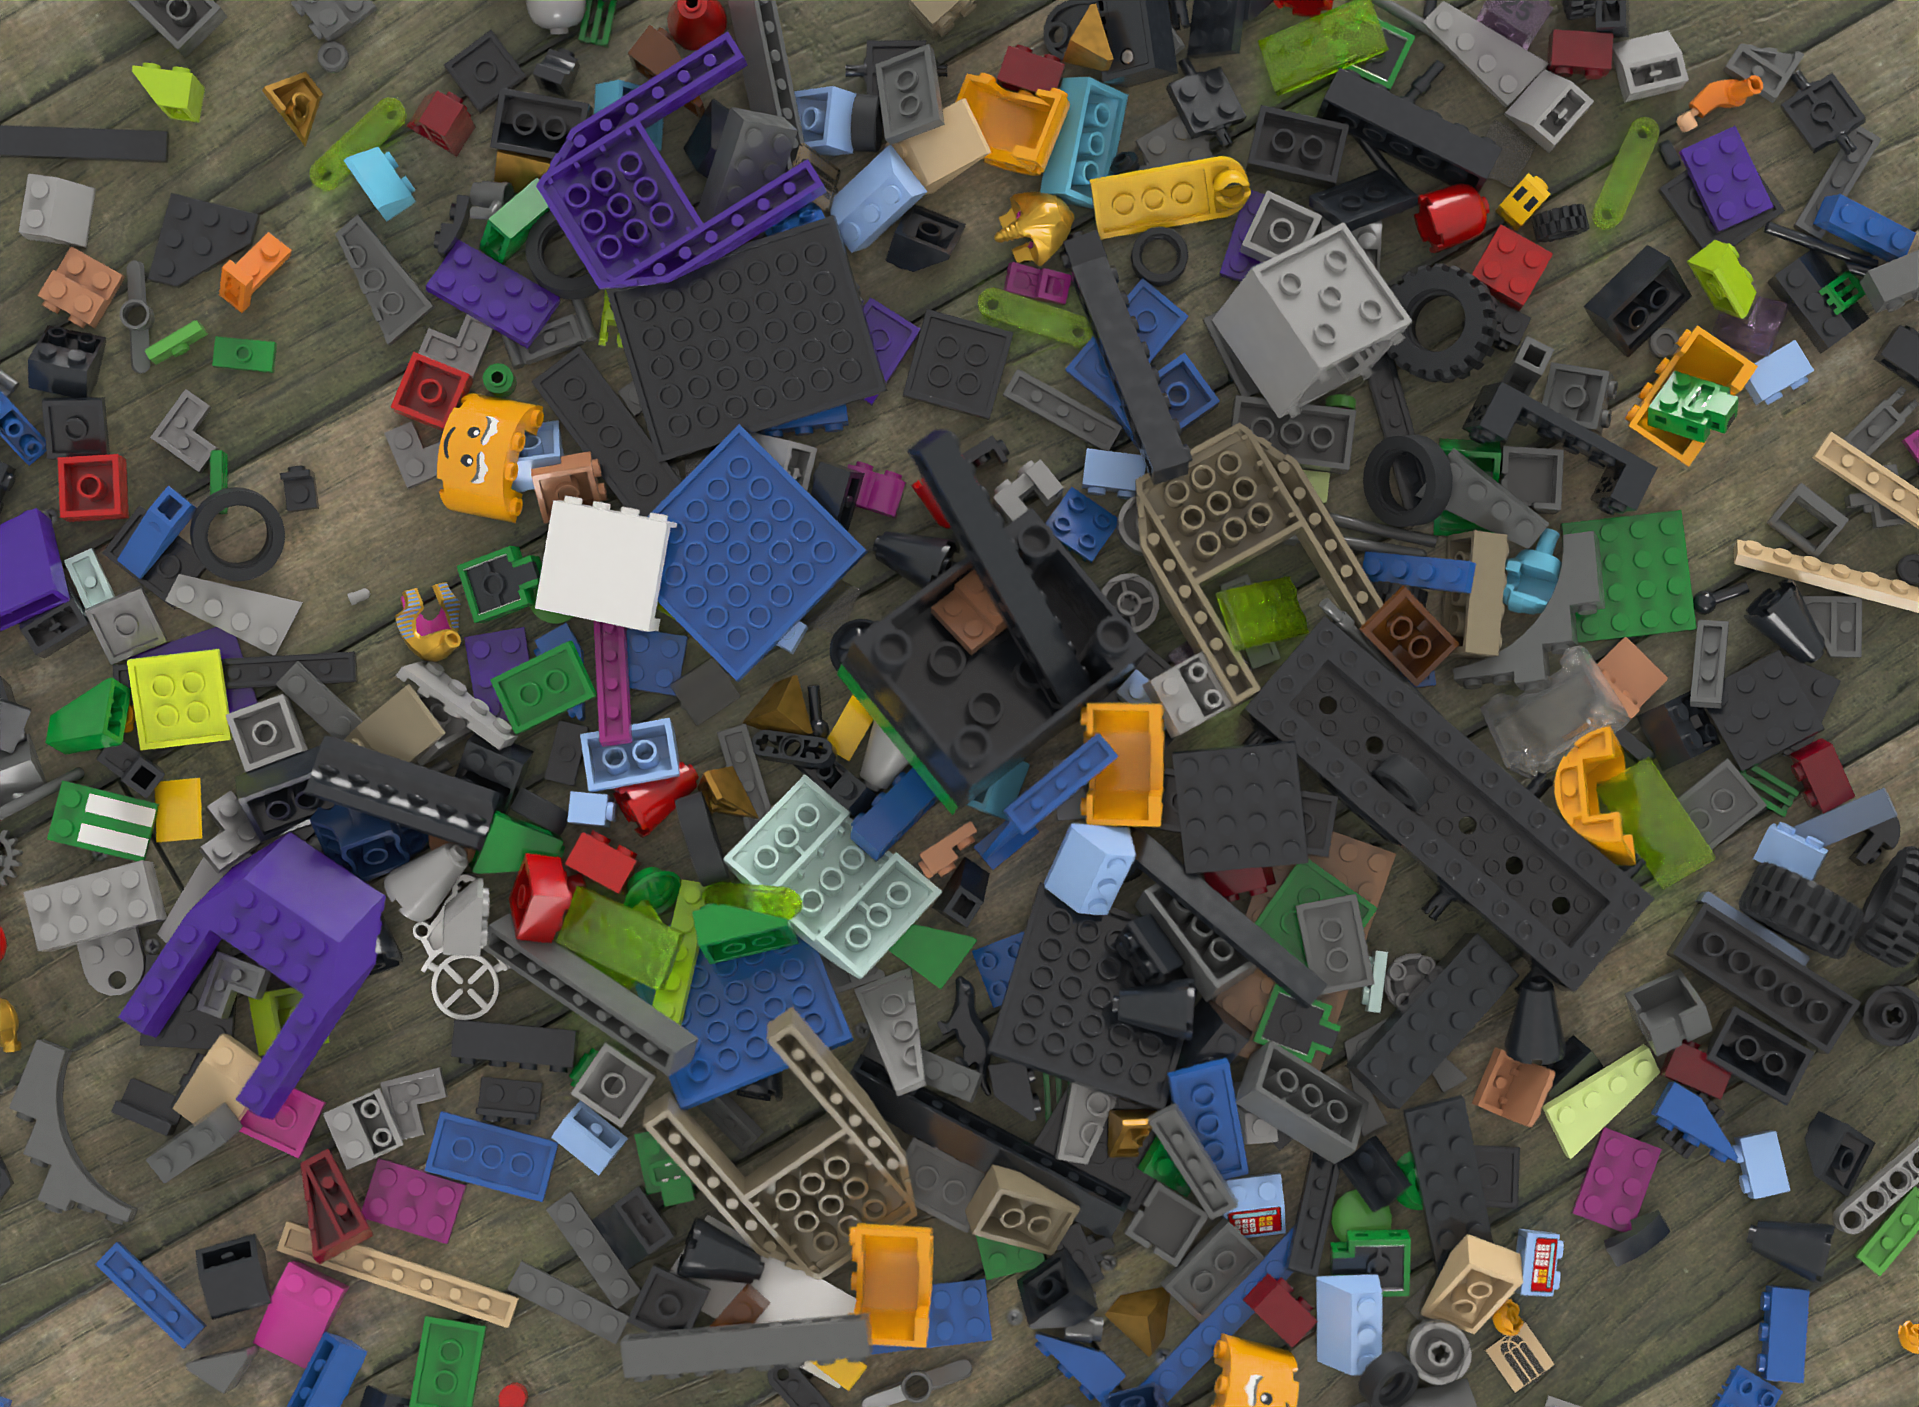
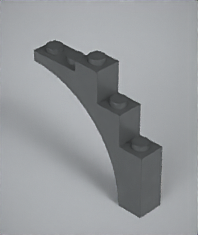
M1594 531L1563 535L1562 566L1558 582L1544 611L1519 639L1500 651L1498 656L1488 657L1469 665L1453 668L1454 680L1460 687H1464V689H1478L1482 687V684L1486 683L1503 686L1511 684L1512 680H1515L1518 688L1521 691L1524 690L1525 693H1539L1543 691V688L1551 687L1548 652L1551 651L1552 654H1565L1570 652L1572 648H1578L1575 613L1592 615L1597 613L1599 609H1605L1600 543Z
M38 1039L9 1106V1109L17 1111L16 1117L22 1120L33 1122L34 1119H37L23 1154L31 1157L30 1162L40 1167L47 1168L48 1165H51L37 1200L45 1203L44 1208L60 1214L63 1210L73 1209L75 1202H78L77 1208L89 1213H95V1210L107 1214L105 1219L116 1224L123 1225L124 1221H133L138 1208L123 1202L99 1184L87 1170L72 1144L66 1125L63 1102L64 1080L72 1050L45 1039Z

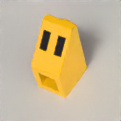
M1528 173L1498 206L1495 212L1517 232L1550 196V193L1547 191V184L1538 176L1532 177Z

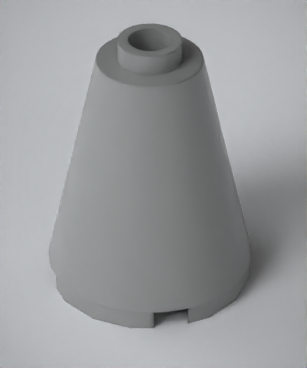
M874 720L860 776L864 779L863 783L868 788L878 792L880 788L887 789L909 762Z
M446 843L392 870L384 879L385 890L391 902L396 899L402 906L399 911L409 919L417 922L426 921L433 916L467 867V853L460 845Z

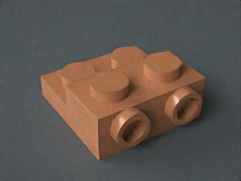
M71 246L57 271L52 270L38 296L44 300L42 306L56 314L62 310L70 315L68 320L84 329L87 324L95 329L125 277Z
M591 451L561 456V464L531 469V477L544 523H550L553 500H564L565 496L582 498V504L590 506L593 505V501L602 502L607 500L605 483H598L597 477L602 476L599 459H592Z
M975 570L957 582L955 590L931 607V613L971 655L1007 628Z
M971 821L919 854L922 861L918 865L927 879L937 874L943 878L956 869L954 863L958 861V857L953 849L958 847L962 851L975 842L973 836L977 834V830Z

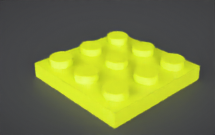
M220 649L127 660L140 750L226 741L233 738L225 716L229 714Z

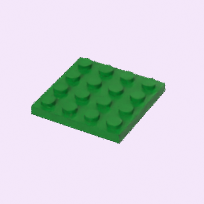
M1682 510L1560 524L1562 545L1563 535L1594 531L1600 543L1605 609H1599L1597 613L1592 615L1575 613L1578 643L1697 629Z

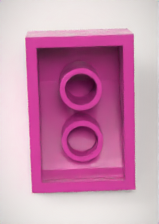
M296 1259L288 1262L271 1298L272 1303L267 1307L253 1343L306 1369L324 1331H328L350 1286Z

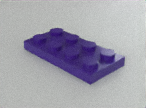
M460 240L456 242L426 284V291L527 349L561 303L560 297Z

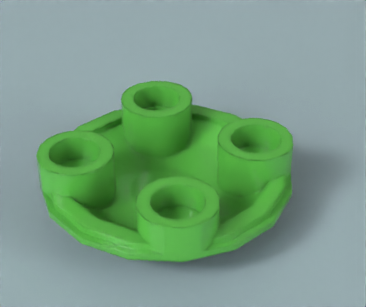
M1356 1189L1346 1191L1337 1200L1332 1210L1331 1224L1333 1232L1341 1242H1346V1230L1391 1229L1392 1214L1389 1206L1375 1213L1372 1212Z

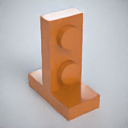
M268 232L236 264L229 260L222 267L219 295L243 313L250 306L251 295L291 256L292 250Z

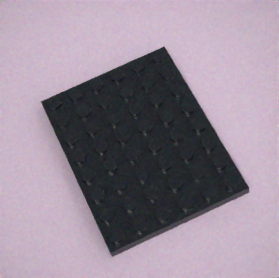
M834 215L743 244L727 255L669 283L606 289L658 463L719 445L739 424L751 435L888 391L836 216Z

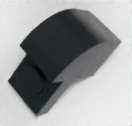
M124 740L122 745L103 748L96 757L97 761L121 777L125 784L146 799L165 776V772L155 762Z
M1893 817L1863 830L1867 836L1849 859L1857 866L1866 865V863L1871 865L1882 852L1879 849L1880 846L1885 850L1894 849L1900 838L1898 817Z

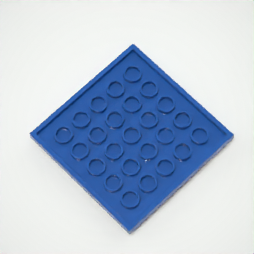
M740 424L651 512L668 515L667 521L677 523V527L670 528L658 602L738 682L868 553Z
M751 892L723 903V905L775 916ZM671 925L620 946L639 998L651 1006L653 1005ZM797 936L799 944L711 965L699 948L681 1025L699 1039L692 1062L668 1076L680 1109L686 1111L790 1068L768 1043L767 1024L791 1007L796 1010L830 1051L854 1041L820 953L799 936Z

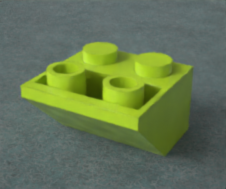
M153 63L132 66L134 75L170 119L200 122L205 87L193 73H190V69L175 66L172 67V70L161 69L160 65Z

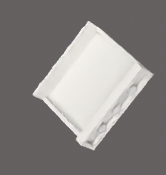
M565 496L564 500H553L535 608L647 632L658 631L660 619L655 618L666 549L670 528L677 527V523L667 521L668 515L650 512L649 517L640 516V510L621 507L620 512L610 510L611 504L593 501L592 506L582 504V498Z

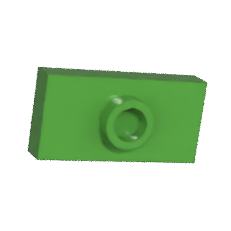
M194 320L148 347L145 353L157 365L172 355L174 357L183 355L189 351V345L205 337L208 333L201 323Z

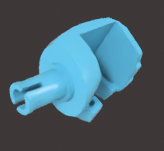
M1546 528L1540 535L1535 550L1525 549L1520 551L1516 557L1506 559L1505 570L1508 574L1507 584L1503 590V603L1508 606V610L1532 615L1544 611L1552 597L1562 566V562L1552 556L1557 540L1560 537L1557 531Z

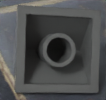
M29 733L26 734L27 741L18 743L13 754L0 750V807L47 783Z
M254 1345L199 1357L186 1363V1367L189 1372L224 1394L237 1386L260 1351L259 1346Z

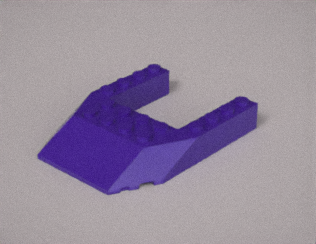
M728 31L573 127L559 153L552 159L549 169L542 175L536 185L600 290L669 283L727 255L827 192L821 179L807 159L703 224L645 131L646 128L748 66Z
M288 832L232 867L185 915L119 1015V1018L141 1034L157 1038L223 938L304 994L235 1099L259 1117L273 1120L375 966L377 936L381 932L382 922L380 917L384 911L386 896L292 832Z

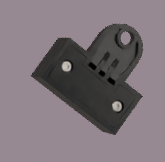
M1068 0L1055 6L1046 19L1043 37L1046 47L1053 56L1063 60L1069 41L1091 4L1097 5L1113 56L1110 69L1101 71L1102 79L1105 83L1128 88L1178 74L1168 0ZM1062 27L1064 36L1057 43L1055 41V33Z

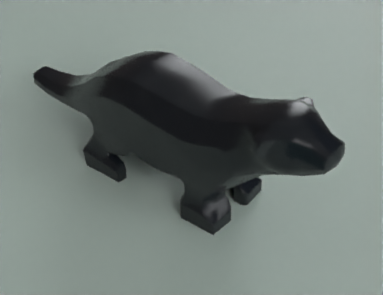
M958 976L955 980L956 996L948 1021L940 1020L937 1024L943 1036L951 1031H955L957 1041L963 1047V1058L956 1056L954 1057L955 1062L967 1068L976 1064L977 1072L984 1074L980 1084L982 1090L987 1096H990L991 1090L987 1082V1069L992 1055L987 1054L992 1035L977 1014L974 986L964 977Z

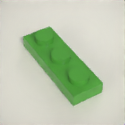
M1916 1186L1911 1188L1854 1255L1877 1276H1881L1919 1231V1189Z

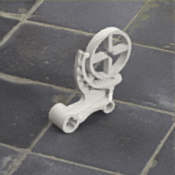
M470 873L462 874L458 878L443 908L432 923L426 920L416 923L413 927L414 937L422 941L429 956L421 971L425 973L429 969L435 972L431 986L434 1001L442 1012L459 1020L475 1019L488 1012L499 994V978L497 973L501 970L506 971L510 969L509 966L498 960L499 963L493 966L482 956L452 955L439 966L432 962L437 955L443 952L445 905L460 893L459 889L462 886L459 883L461 880L467 883L468 881L473 882L478 878ZM419 925L427 927V935L419 933ZM459 958H471L484 964L468 979L469 984H473L487 969L491 972L494 980V993L489 1004L474 989L470 988L468 990V994L482 1008L481 1011L474 1014H458L448 1009L463 993L462 988H459L444 1003H442L438 995L437 981L442 969L458 984L463 983V978L448 964Z

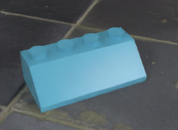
M1090 77L1062 78L1060 90L1068 94L1067 99L1070 102V108L1043 173L1040 192L1056 195L1066 204L1094 209L1089 179L1113 175L1110 166L1117 155L1128 95Z

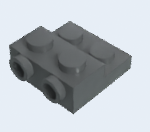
M293 0L290 2L301 17L307 14L311 19L312 23L308 26L319 40L324 37L327 42L336 41L377 10L371 0Z
M1551 362L1542 404L1592 432L1602 435L1603 428L1610 426L1612 413L1611 410L1607 409L1609 400L1616 398L1618 382L1614 381L1615 377L1610 371Z

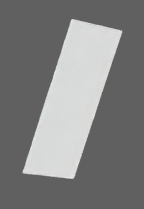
M709 1215L706 1216L704 1220L752 1249L736 1230ZM680 1256L671 1268L675 1272L677 1271ZM761 1256V1262L765 1263L760 1280L754 1279L751 1285L771 1303L754 1323L854 1313L856 1298L822 1279L817 1280L806 1275L802 1270H793L786 1267L785 1263L770 1256L768 1259ZM692 1279L711 1288L701 1311L715 1319L746 1285L743 1283ZM805 1362V1365L801 1367L836 1388H840L841 1385L813 1363Z

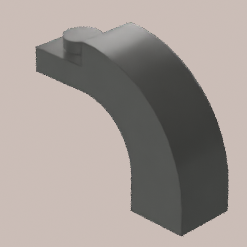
M1527 336L1516 352L1501 381L1529 396L1542 376L1554 349ZM1512 427V429H1511V431H1510L1508 437H1507L1505 440H1500V442H1502V443H1504V444L1507 442V440H1508V438H1509V436H1510V434H1511V432H1512V430H1513V427Z

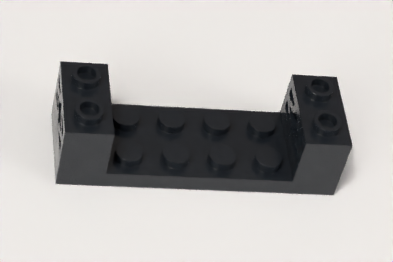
M1502 381L1482 387L1462 427L1463 430L1470 433L1468 437L1471 440L1483 445L1485 442L1494 443L1495 441L1505 440L1514 423L1525 427L1530 425L1537 429L1536 434L1550 441L1554 438L1563 443L1562 448L1575 455L1579 453L1589 458L1588 463L1597 468L1604 469L1606 467L1591 497L1592 501L1598 503L1597 508L1609 515L1637 511L1658 467Z

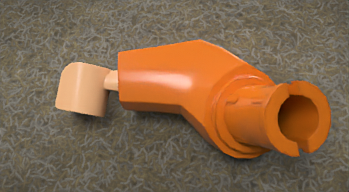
M1752 75L1742 81L1729 79L1708 84L1689 103L1688 106L1691 110L1677 118L1679 128L1682 132L1694 129L1698 126L1694 116L1697 115L1700 118H1704L1717 107L1735 108L1742 106L1748 97L1761 93L1760 90H1763L1762 80L1757 75Z

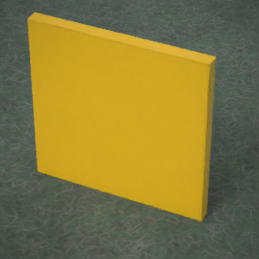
M200 778L159 782L154 789L155 803L159 804L156 816V842L202 839Z

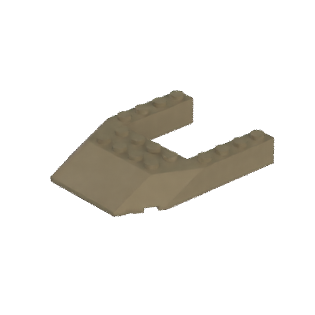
M1241 423L1190 449L1192 462H1189L1187 475L1153 485L1149 473L1135 480L1140 549L1168 610L1195 655L1203 652L1230 700L1232 706L1227 708L1229 711L1255 697L1261 688L1201 587L1296 535L1341 611L1349 614L1358 629L1384 605L1298 461L1289 454L1285 455L1271 446L1272 443L1263 437L1256 436L1251 429Z
M791 1007L767 1024V1041L831 1114L832 1119L746 1177L687 1110L680 1109L677 1099L670 1091L645 1107L643 1126L757 1254L767 1259L770 1256L785 1263L786 1267L793 1270H802L806 1275L820 1280L852 1259L853 1246H850L851 1227H856L857 1223L902 1226L917 1216V1208L906 1155L867 1093L796 1010Z

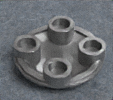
M1405 954L1396 958L1388 967L1384 980L1385 992L1389 1001L1396 1008L1403 1003L1436 966L1435 961L1431 957L1421 954Z

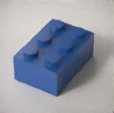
M1185 352L1158 371L1161 384H1158L1161 393H1167L1171 404L1169 413L1172 419L1177 418L1181 432L1218 407L1220 400ZM1118 399L1111 404L1110 412L1118 423L1123 426V430L1139 450Z

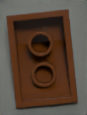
M649 25L628 52L633 68L650 80L681 61L682 59L676 45L672 42L673 36L661 27L656 30ZM700 96L683 105L700 119L705 112Z
M1402 586L1359 628L1374 646L1415 687L1459 645L1455 638L1405 586Z

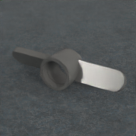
M133 260L127 266L128 301L120 309V319L129 328L131 367L136 373L142 374L147 372L151 365L145 350L150 347L149 329L154 324L155 315L153 310L146 304L144 265L140 261ZM135 307H144L147 312L145 321L137 326L130 325L128 322L130 311Z
M962 1359L928 1372L912 1370L904 1376L901 1382L865 1394L861 1400L862 1407H887L904 1400L912 1403L924 1402L929 1398L933 1390L970 1377L973 1372L972 1365L968 1360ZM912 1376H922L928 1383V1390L921 1397H913L906 1390V1382Z

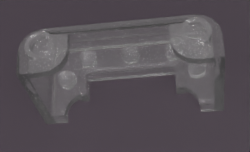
M1580 645L1571 647L1563 653L1560 659L1562 669L1550 676L1551 687H1545L1539 693L1524 692L1517 697L1499 693L1492 696L1488 703L1480 707L1507 769L1530 779H1533L1538 771L1546 775L1558 768L1563 756H1567L1575 746L1574 743L1584 735L1610 726L1615 733L1629 723L1630 718L1625 707L1589 651Z

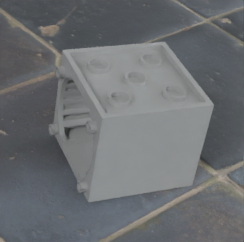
M1344 222L1251 268L1212 319L1278 418L1288 413L1291 418H1294L1302 412L1300 407L1359 376H1362L1363 380L1370 378L1374 374L1371 368L1393 343L1397 345L1405 339L1402 333L1412 323L1411 318Z

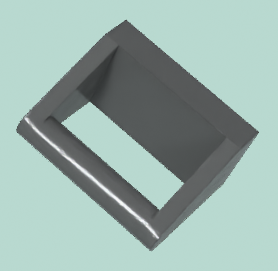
M1799 483L1793 487L1769 518L1767 524L1808 556L1817 558L1849 519L1803 483ZM1793 501L1830 529L1817 546L1780 519V516Z

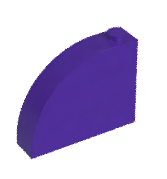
M37 508L24 511L21 515L0 525V631H3L70 601L52 520Z

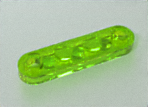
M393 97L384 98L378 102L311 166L310 179L318 189L324 191L336 188L352 173L344 159L381 146L404 124L407 113L403 104ZM391 110L397 112L394 119L387 118V113ZM324 172H331L329 180H322Z
M1640 117L1629 127L1594 205L1592 219L1595 225L1601 229H1613L1623 219L1655 147L1660 130L1658 124L1649 117ZM1639 130L1646 131V139H1642L1638 136ZM1602 211H1609L1612 215L1611 219H1604Z
M988 288L978 298V310L981 315L1005 325L1073 347L1085 346L1093 336L1086 317L998 288ZM988 301H997L998 307L994 310L987 307ZM1081 328L1084 331L1083 336L1075 337L1072 333L1073 329Z
M718 882L710 885L703 892L705 905L723 904L788 920L793 919L803 909L800 896L789 887Z

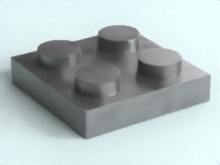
M142 585L85 609V614L110 665L167 642V637Z

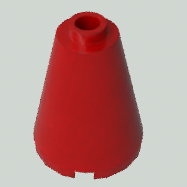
M676 0L668 13V29L674 40L686 50L697 51L726 32V12L718 0Z
M679 762L680 776L613 788L616 791L613 793V796L628 823L630 821L636 822L639 827L634 829V831L641 838L648 836L676 809V799L689 796L697 788L696 781L699 779V776L691 764L685 765L683 762Z

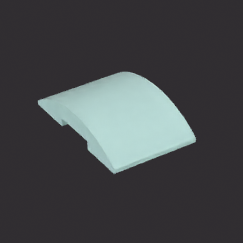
M804 774L723 858V861L744 886L772 914L789 920L797 936L843 970L862 979L936 900L942 891L897 852L892 854L888 850L877 862L850 839L851 823L853 821L850 818V812Z

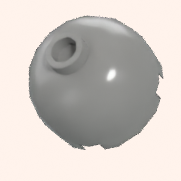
M526 0L528 13L532 21L539 27L550 29V34L568 33V27L577 25L583 19L586 12V0Z
M1134 573L1120 574L1110 579L1102 589L1104 596L1131 625L1136 634L1147 629L1155 620L1159 610V595L1154 585L1145 578L1140 577V575Z

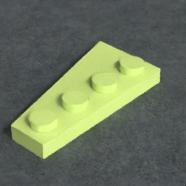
M1644 1044L1542 1106L1565 1155L1569 1159H1572L1661 1073L1649 1047Z

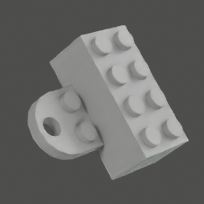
M141 860L23 892L38 951L52 952L77 945L88 983L98 992L109 996L124 995L134 990L141 983L145 974L146 957L138 928L163 922L167 918L153 862ZM117 971L122 972L126 976V983L120 989L115 988L111 983V977Z

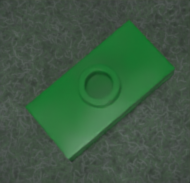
M215 336L212 366L214 368L274 373L277 343Z

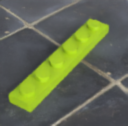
M683 879L681 880L682 884L678 893L652 1007L680 1026L683 1022L699 952L692 911L700 910L701 906L710 904L713 891L712 885L702 887L700 882Z

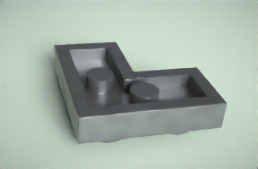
M466 314L457 339L428 328L418 354L469 373L475 379L494 329Z
M187 389L184 390L150 437L200 473L204 471L210 462L211 450H219L195 433L212 407Z
M412 421L384 433L408 489L437 478V459L440 442L424 448Z
M229 791L206 807L205 811L222 833L202 845L199 851L217 874L267 841L260 842L238 798L232 791Z
M217 951L197 1010L220 1019L228 1020L237 992L262 1000L272 972Z
M441 1067L380 1082L383 1097L402 1140L426 1134L419 1104L448 1097Z

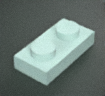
M88 549L64 560L85 609L115 597L94 549Z
M1373 951L1372 956H1369L1375 984L1368 987L1364 986L1362 989L1361 1004L1366 1005L1365 1011L1380 1013L1388 952Z

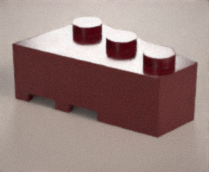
M437 90L424 97L406 127L457 157L473 132L475 125L470 118L472 115L466 111L468 108L462 104L464 101L460 97L449 91L445 95Z
M329 1149L301 1162L303 1187L309 1218L308 1224L312 1241L313 1259L320 1265L374 1236L335 1157Z

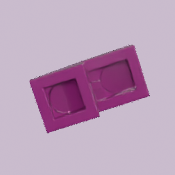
M1011 262L1008 265L1003 292L1028 299L1065 305L1071 275L1047 268L1037 269Z

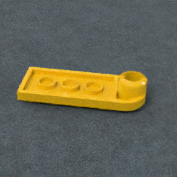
M1225 156L1089 179L1096 229L1100 239L1144 232L1153 227L1162 226L1167 228L1228 217L1242 209L1251 195L1250 184L1243 167L1236 160ZM1231 183H1239V185L1226 187L1228 184Z

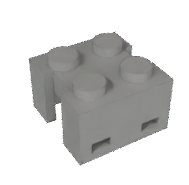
M1041 459L1035 464L1032 460L1018 470V478L1011 483L1007 479L994 490L993 506L1008 524L1029 510L1021 500L1032 491L1035 492L1046 507L1062 496L1064 487Z

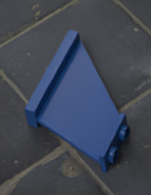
M1098 732L1006 807L1003 813L1008 817L1009 821H1004L973 848L992 870L996 869L1039 833L1035 827L1036 824L1115 761L1118 755Z

